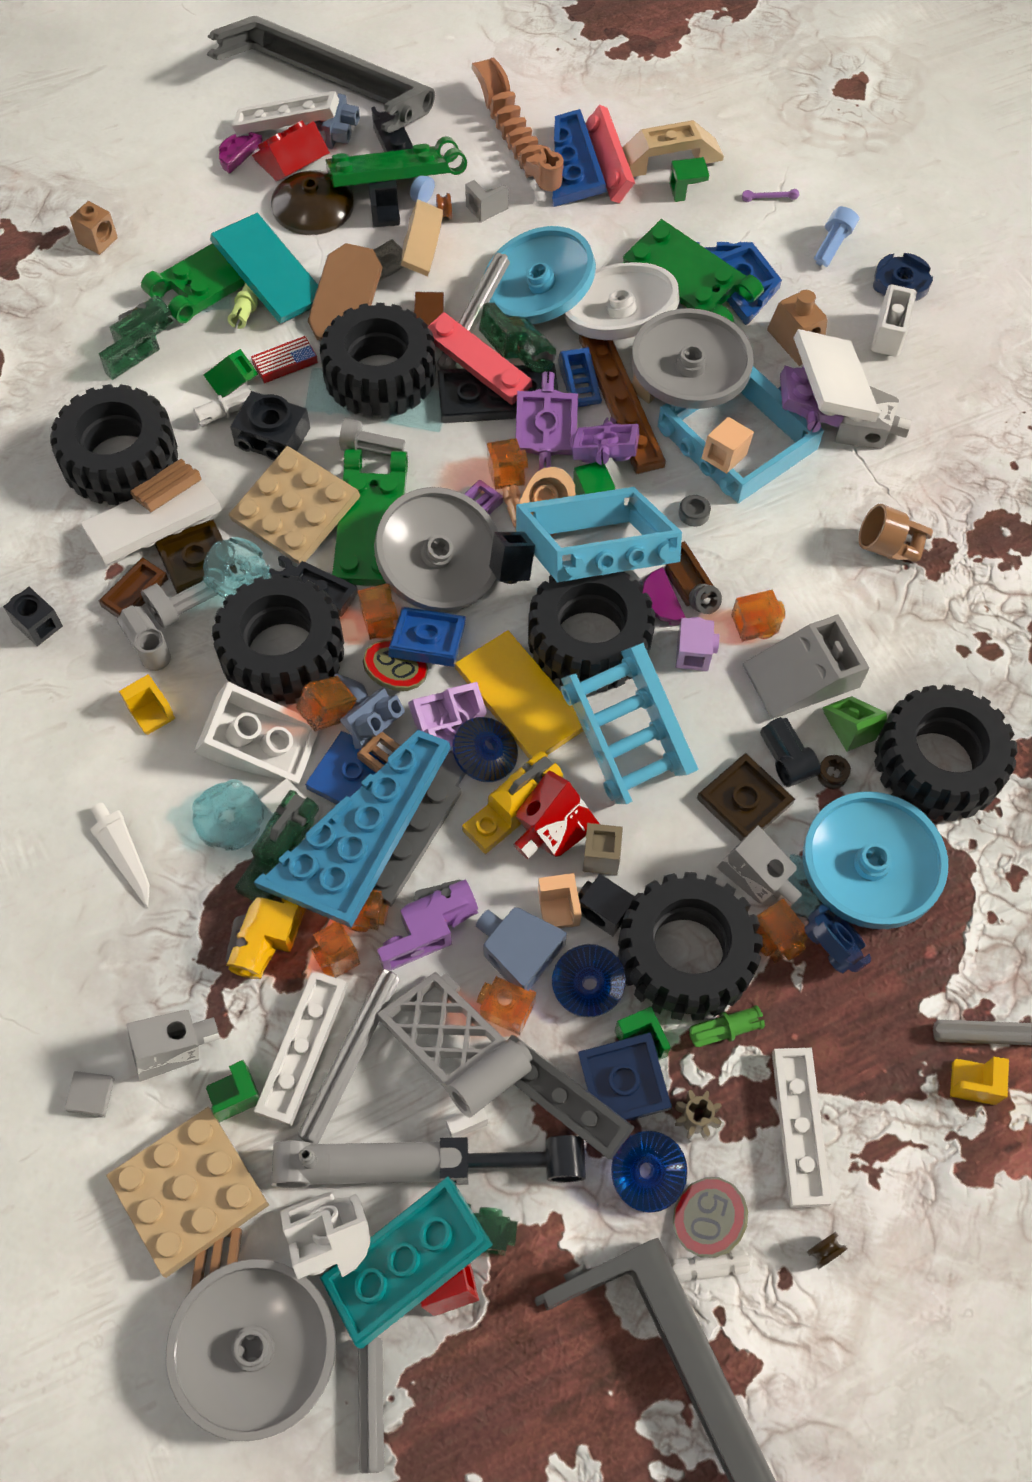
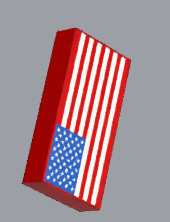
M305 336L251 356L252 363L264 384L318 363L317 355Z

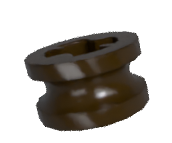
M829 755L822 760L820 764L821 773L817 778L822 786L832 790L839 789L844 786L850 776V764L842 756ZM829 767H834V771L836 768L839 769L840 774L838 778L834 777V773L831 776L827 773Z
M836 1231L807 1251L809 1256L816 1257V1267L818 1270L848 1250L845 1245L838 1243L837 1237L839 1235Z

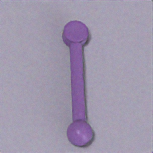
M795 188L789 192L753 193L750 190H745L742 193V200L745 202L758 198L789 197L795 200L799 197V191Z

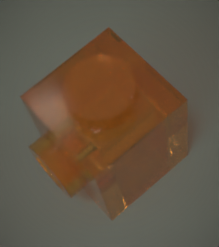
M517 438L486 443L488 469L494 489H503L511 485H525L524 469L528 468V458L526 450L520 449Z
M772 589L736 598L731 616L741 641L744 642L756 638L768 639L779 633L786 614L782 601L777 600Z
M338 676L308 683L302 689V695L296 709L316 732L340 724V719L353 708L357 699Z
M784 898L757 915L760 927L756 934L762 935L763 947L760 952L766 957L770 956L774 963H777L784 957L790 961L806 949L804 943L808 936L804 931L805 925Z

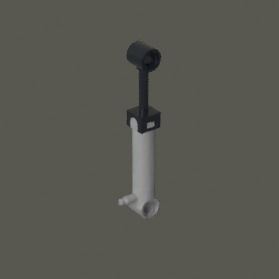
M572 1135L547 1138L546 1152L468 1153V1137L440 1138V1142L311 1144L305 1141H280L273 1144L271 1185L281 1188H302L311 1184L441 1182L446 1177L451 1178L455 1185H469L468 1169L546 1168L547 1180L550 1182H578L586 1179L584 1139L580 1136Z

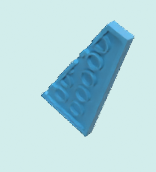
M417 730L388 757V762L374 775L369 774L361 782L362 786L350 798L346 796L306 833V838L291 852L287 850L278 859L279 863L267 875L264 873L254 881L256 887L352 928L451 748L449 741Z

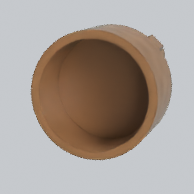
M877 504L870 509L862 522L859 531V545L865 550L892 560L917 562L922 557L926 539L932 538L933 530L909 520V516L902 511L884 504ZM907 535L912 536L910 545L904 543Z

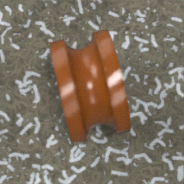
M446 193L445 197L436 194V206L443 210L442 218L448 217L449 220L452 219L450 193Z

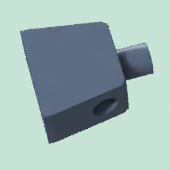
M514 907L504 920L488 909L480 916L476 923V927L489 937L483 945V955L522 997L528 993L566 945L567 933L518 907Z

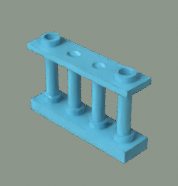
M644 643L621 651L624 658L621 664L582 682L579 681L576 673L561 679L564 685L561 687L562 695L569 706L573 705L606 780L603 782L605 792L611 801L615 800L616 804H629L633 802L628 792L629 789L668 770L674 772L675 776L689 775L699 770ZM626 676L633 678L637 687L636 695L595 714L593 713L586 697L587 694ZM641 707L647 710L651 719L649 727L611 745H607L600 726ZM651 740H660L665 751L663 758L624 777L621 776L614 758Z

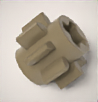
M689 1090L686 1095L688 1103L685 1104L677 1101L675 1109L682 1113V1116L676 1120L675 1126L683 1125L688 1130L687 1139H690L694 1133H701L702 1137L707 1140L710 1136L708 1126L719 1128L722 1123L720 1119L714 1117L722 1105L721 1103L713 1105L708 1099L709 1091H706L703 1096L695 1097L693 1091ZM696 1108L703 1111V1118L700 1122L693 1120Z

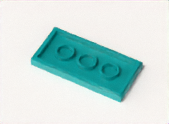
M258 212L211 233L210 241L279 324L312 308L318 284Z
M446 1177L370 1237L367 1255L355 1270L342 1277L336 1264L319 1278L354 1345L362 1349L493 1244L454 1181Z

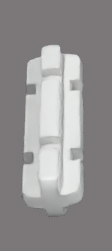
M745 1250L731 1251L729 1255L726 1256L724 1254L717 1258L694 1256L692 1260H688V1257L674 1259L671 1262L679 1282H688L692 1277H695L696 1280L725 1277L730 1272L733 1275H740L750 1271V1260Z

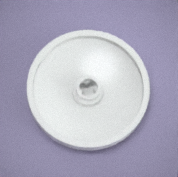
M631 262L605 266L596 270L593 283L582 300L564 313L565 320L568 326L576 333L593 339L618 340L635 337L640 328L650 319L661 313L677 309L679 304L678 283L669 271L653 264Z

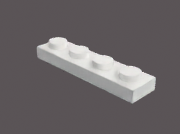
M336 91L240 108L237 111L232 127L236 135L249 134V132L257 133L258 131L268 129L277 130L285 126L294 125L302 120L304 124L318 120L327 121L335 117L339 98Z
M312 970L254 1112L256 1115L292 1127L348 988L346 981Z
M812 1048L774 1049L772 1051L790 1208L828 1207L832 1204Z

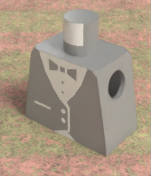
M870 386L880 411L876 422L866 420L857 422L844 416L835 442L881 449L884 448L889 433L906 438L912 420L895 416L899 403L897 397Z
M759 826L753 829L717 866L723 874L758 903H763L773 895L786 909H789L802 895L788 881V878L797 870L796 865Z
M181 1010L126 1024L130 1047L140 1082L198 1061L199 1045L219 1039L214 1017L192 1023L189 1010Z

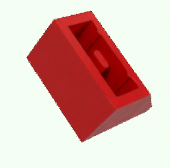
M302 120L257 145L260 150L252 156L275 181H279L330 152L315 122L313 121L305 125Z

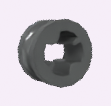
M698 584L689 594V603L698 612L712 614L719 609L722 603V595L719 589L712 585ZM703 593H710L707 596L710 598V602L707 605L703 604L702 602L704 601L700 599Z

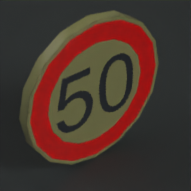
M391 640L375 642L366 649L362 661L364 670L380 686L394 691H409L418 688L425 682L428 672L427 663L389 657Z
M705 1177L691 1183L681 1193L674 1207L673 1227L676 1238L687 1251L700 1258H717L729 1253L741 1241L747 1228L748 1208L744 1196L734 1184L720 1177Z

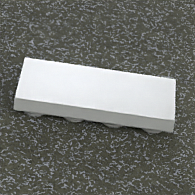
M798 329L794 340L819 410L828 416L838 414L847 416L857 422L862 420L876 422L880 411L852 342Z
M200 480L153 512L148 511L137 501L131 499L81 522V525L105 565H108L112 562L123 560L127 555L141 548L151 547L156 541L171 534H178L184 528L194 523L208 520L222 509L211 490L203 480Z

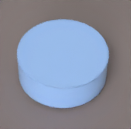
M429 176L416 177L410 189L411 199L415 202L419 199L427 203L434 191V179Z

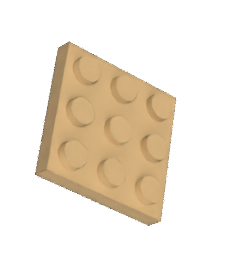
M286 446L228 515L233 522L299 565L301 561L306 562L359 499L360 494L356 488L291 447Z
M209 1106L106 1175L161 1275L165 1278L193 1260L203 1250L210 1248L216 1241L230 1234L233 1229L240 1227L269 1206V1203L220 1123L214 1117Z

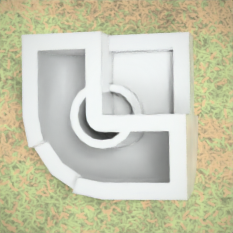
M328 1192L280 1210L283 1231L289 1245L292 1266L297 1280L308 1275L315 1276L321 1274L328 1267L335 1264L338 1265L341 1276L344 1277L355 1270L366 1257L370 1245L369 1226L361 1200L356 1194L349 1198H334L333 1192Z

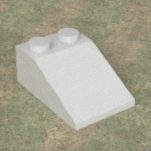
M227 682L217 693L194 753L227 767L279 781L287 778L292 784L298 785L321 723Z

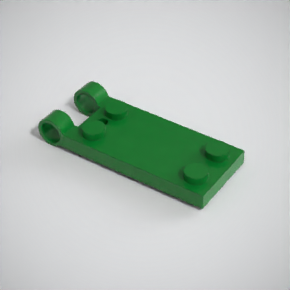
M448 136L441 137L436 142V145L431 147L428 144H416L413 146V149L355 156L339 153L332 155L330 159H325L327 172L334 187L446 173L459 175L467 168L465 155L459 150L456 142ZM444 144H453L454 148L447 150L444 156L441 155L440 150ZM458 155L462 157V162L458 167H449L448 163L453 162Z
M660 219L622 256L624 263H648L669 271L678 283L679 303L686 308L710 311L734 322L732 313L722 304L733 293L737 292L747 302L753 303L764 292L763 285L755 276L750 274L744 275L663 219Z
M213 243L160 274L156 271L147 273L141 281L142 290L152 299H160L172 289L178 294V296H175L170 301L168 313L182 324L187 323L196 314L245 285L244 280Z
M345 449L343 481L359 491L360 497L338 523L332 575L354 585L389 587L376 563L374 551L375 535L386 510L395 500L405 494L408 452L391 451L390 474L361 473V449Z

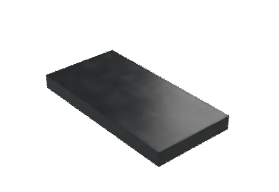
M555 363L514 365L532 379V386L527 391L542 389L543 372H547V383H549V372L555 374L554 390L558 391ZM465 368L437 370L442 423L516 419L517 401L513 405L509 404Z

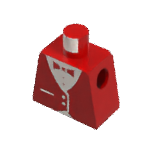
M549 770L516 812V818L526 829V832L513 845L526 859H529L540 847L554 857H559L586 837L587 823L599 824V822L571 783Z

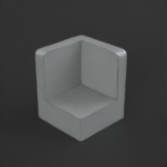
M475 180L465 184L466 207L480 222L508 209V188L505 185L485 191Z

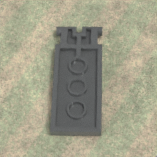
M453 750L448 753L369 896L392 907L461 795V788L458 786L468 772L462 767L463 765L460 764L459 760L465 758V756L458 759L456 755L459 753H455Z

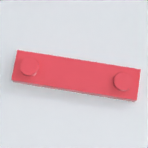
M598 105L585 124L606 183L611 201L620 203L633 187L635 181L607 107Z
M445 312L428 326V329L433 334L436 347L509 404L513 405L517 401V391H527L532 386V379Z

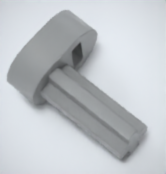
M344 418L340 431L339 445L343 451L345 449H361L391 456V451H404L405 440L362 431L361 421Z
M208 578L171 598L167 597L157 583L142 590L141 595L156 621L162 628H165L179 621L178 615L219 595V592L213 580Z

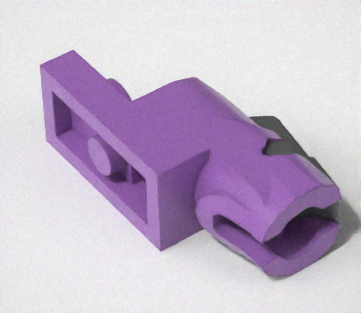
M466 879L442 883L441 885L420 889L415 892L414 902L407 904L400 910L402 922L408 936L404 938L402 936L392 937L382 944L383 947L377 949L383 969L392 971L452 945L451 932L448 926L452 925L454 928L469 917L478 914L476 900Z

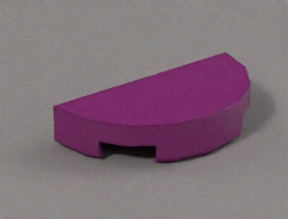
M249 132V136L236 137V134H233L226 138L219 146V162L222 169L228 174L232 173L259 148L257 145L263 142L262 135Z
M662 567L653 571L645 580L643 593L649 594L653 602L652 609L655 611L656 618L669 622L671 626L680 625L681 618L686 617Z

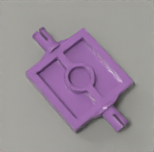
M785 365L780 373L783 409L804 417L807 420V429L809 431L812 429V432L820 430V423L839 427L844 416L838 414L828 416L819 410L804 365L802 368H792Z
M547 372L542 373V389L536 391H517L515 453L539 455L538 471L544 468V462H546V467H551V456L573 455L572 447L577 433L578 394L562 393L554 390L555 374L553 372H549V383H547Z
M607 417L603 425L578 428L572 447L573 460H581L584 463L597 462L602 465V460L606 464L609 458L615 461H625L630 459L631 456H636L639 425L616 424L614 418L610 417L609 421Z

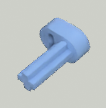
M840 206L832 212L825 224L828 234L814 257L817 261L816 264L819 266L824 265L825 267L829 266L843 239L852 234L859 221V216L855 211Z

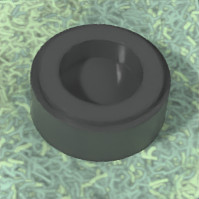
M699 495L685 497L681 501L679 508L681 521L693 527L705 524L710 516V503L706 498Z

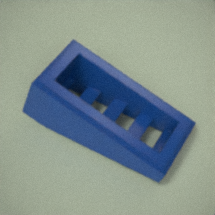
M589 347L560 351L558 364L567 393L582 394L591 392V397L578 398V407L601 404L602 398ZM582 365V368H578V369H571V367H570V366ZM585 374V377L573 379L574 375ZM588 383V387L575 388V385Z

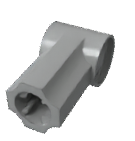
M131 605L123 609L120 616L116 619L117 623L138 653L143 666L151 671L165 668L171 660V654L163 634L156 629L142 606L134 607Z

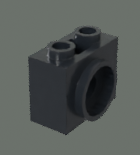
M251 391L230 428L236 447L246 452L252 451L264 455L274 461L286 446L298 451L310 430L307 408L289 403L278 395H263Z

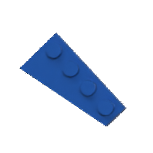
M581 109L556 115L554 125L555 152L561 154L564 163L562 185L559 189L553 191L554 207L606 193V183Z

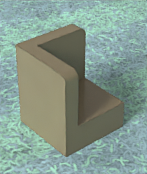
M587 823L583 872L607 875L618 874L623 827Z

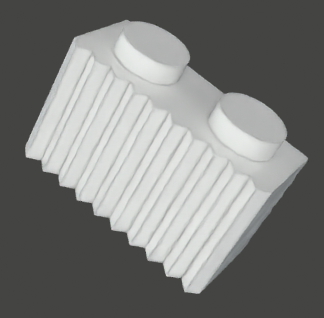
M892 284L888 286L880 308L871 350L873 352L894 357L900 355L908 334L917 294L914 289Z

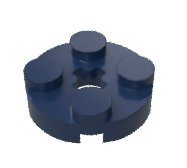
M895 253L879 261L873 282V288L876 292L885 296L886 290L891 284L910 288L917 292L915 301L924 298L929 292L933 276L931 277L929 273L931 270L929 264L921 257L911 253H904L903 257H894ZM903 276H906V277L908 278V280H904V279H901V278H902Z
M820 905L808 916L809 923L804 927L805 933L814 943L821 944L828 952V960L838 972L842 974L847 970L859 972L871 962L870 954L864 957L861 951L866 946L863 939L848 921L837 915L833 918L830 914L826 913L830 908L827 905Z

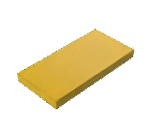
M509 630L455 663V669L467 684L478 683L485 706L498 722L505 726L504 729L507 728L509 730L508 734H512V738H514L517 745L529 759L540 751L549 755L584 731L573 705L569 706L562 692Z

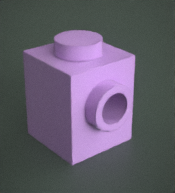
M700 617L681 618L677 638L676 668L708 671L713 653L717 654L719 648V634H714V621L704 620Z

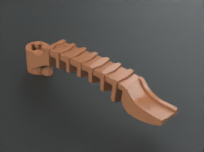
M494 57L472 63L471 68L481 85L486 107L491 112L490 116L495 120L497 130L501 131L503 140L507 141L508 149L513 151L514 159H518L520 168L524 169L526 178L533 176L538 186L545 191L559 189L562 185L564 159L561 154L551 151L549 147L538 145V138L532 136L531 127H526L525 117H520L521 108L519 105H515L516 95L510 91L509 80L502 66Z

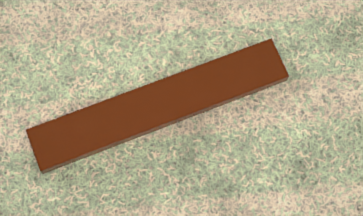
M579 334V342L582 348L589 347L598 386L611 417L616 420V424L639 425L636 456H631L630 458L635 473L640 474L665 468L666 460L613 340L593 339Z

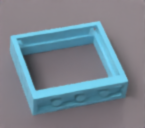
M754 366L750 379L741 393L795 443L744 478L733 468L726 474L701 459L706 442L682 421L698 409L682 408L666 403L660 407L657 426L665 437H669L685 456L690 457L699 466L703 474L710 476L720 486L723 493L732 497L737 503H740L815 452L819 447L824 432L822 428L817 432H812V429L809 431L807 429V420L804 417L783 409L781 391Z
M635 487L516 504V532H525L535 544V557L556 582L680 562L682 531ZM624 498H629L628 505H624ZM630 522L642 534L561 548L550 535ZM571 554V560L562 561L563 555Z

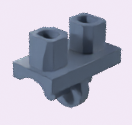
M338 93L337 95L339 103L334 118L327 121H314L318 130L325 132L327 136L325 144L328 149H333L336 142L348 144L352 134L351 125L357 126L360 120L359 107L347 104L346 95Z
M385 688L375 691L358 706L351 708L340 721L351 733L355 749L363 748L372 737L380 734L405 712L398 696H389Z

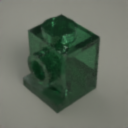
M480 1207L479 1213H474L493 1244L483 1253L506 1256L507 1245L515 1246L518 1221L510 1220V1217L503 1216V1210Z

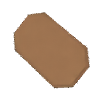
M345 243L327 255L308 317V323L317 340H322V335L328 325L331 326L332 320L338 315L342 317L345 310L350 308L354 310L359 308V305L368 303V306L372 305L383 269L373 249Z

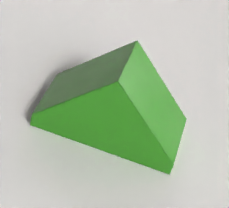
M853 696L822 707L824 715L846 752L875 741L887 720V713Z

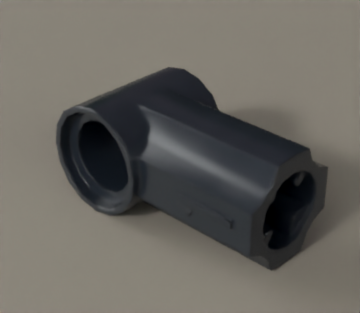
M776 718L761 728L760 734L776 760V771L784 786L789 788L820 775L821 767L815 752L810 747L803 746L787 718Z

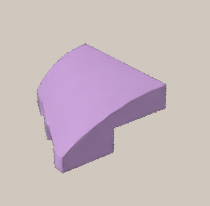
M477 682L449 688L441 693L412 699L408 702L417 729L449 741L450 747L457 742L455 741L456 737H463L456 735L458 731L466 734V732L459 730L464 723L471 720L476 724L472 719L476 718L478 720V718H483L487 714Z

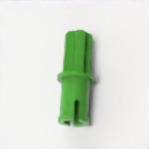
M755 1005L749 1009L729 1015L726 1012H722L719 1018L692 1025L689 1028V1035L693 1045L701 1047L727 1039L729 1042L733 1041L737 1035L763 1029L765 1022L763 1019L758 1020V1017H762L763 1014L760 1008Z

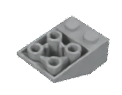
M839 614L803 627L743 663V667L771 719L861 687L869 670L868 664Z

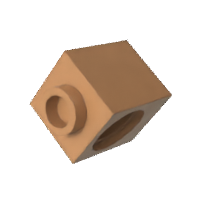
M87 201L69 217L78 244L99 255L118 238L110 212L90 201Z

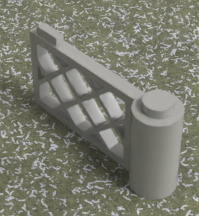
M434 972L378 1012L377 1016L378 1020L444 1087L457 1108L470 1118L531 1071L530 1061H532V1055L522 1042L518 1041L515 1043L510 1039L506 1040L458 994L460 986L447 973L440 976L437 972ZM434 987L443 993L442 1003L422 1002L423 995ZM401 1011L415 1012L413 1024H397L392 1018ZM421 1012H441L439 1025L419 1024ZM447 1013H463L467 1017L466 1026L445 1025ZM417 1034L438 1035L436 1048L419 1047L416 1044ZM444 1035H464L463 1049L442 1048ZM470 1036H486L492 1042L484 1049H469ZM462 1058L461 1066L447 1076L439 1067L440 1059Z

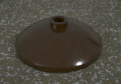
M309 170L293 174L282 181L272 194L271 207L277 222L287 230L303 235H319L339 228L350 218L354 208V198L349 186L334 187L328 172Z

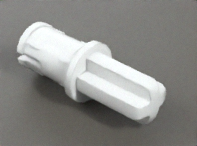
M245 388L223 398L221 395H218L216 400L193 408L199 425L202 427L223 417L230 418V413L241 409L251 391Z

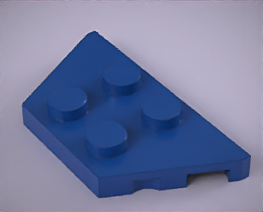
M717 242L716 247H704L744 275L750 274L755 276L763 285L764 292L753 303L747 302L737 292L733 293L726 300L745 325L749 324L780 289L782 279L753 242H738L735 244Z

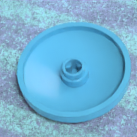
M560 226L535 228L514 237L495 253L506 254L510 264L489 301V305L497 316L515 324H538L563 315L582 300L593 283L596 262L588 241L575 230ZM492 259L490 260L489 264L487 265L486 270H487V268L489 267V265H490Z
M857 792L832 801L813 820L803 845V867L808 883L815 895L835 915L861 927L892 929L908 925L930 910L946 885L949 868L948 855L939 831L932 821L917 807L890 794Z

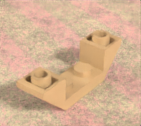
M694 120L641 129L622 147L633 177L646 175L648 157L691 149L694 158L704 157L706 164L723 161L724 158L716 138Z

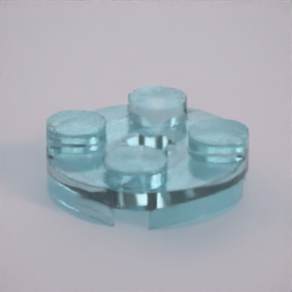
M230 537L229 540H220L215 543L207 553L203 564L205 573L203 579L207 587L213 589L218 595L226 599L229 594L234 596L237 593L236 588L244 583L248 586L254 583L253 579L263 576V579H269L270 568L268 564H265V560L262 558L263 552L256 544L244 538ZM235 563L239 564L240 571L244 575H235L230 570V566L233 567Z
M237 779L219 783L208 788L200 797L195 799L192 805L193 824L197 834L206 845L213 848L216 846L233 851L247 846L258 836L262 819L264 820V809L260 798L254 790L243 785ZM226 810L237 811L233 814L235 820L232 822H228L226 819L220 821L219 818Z

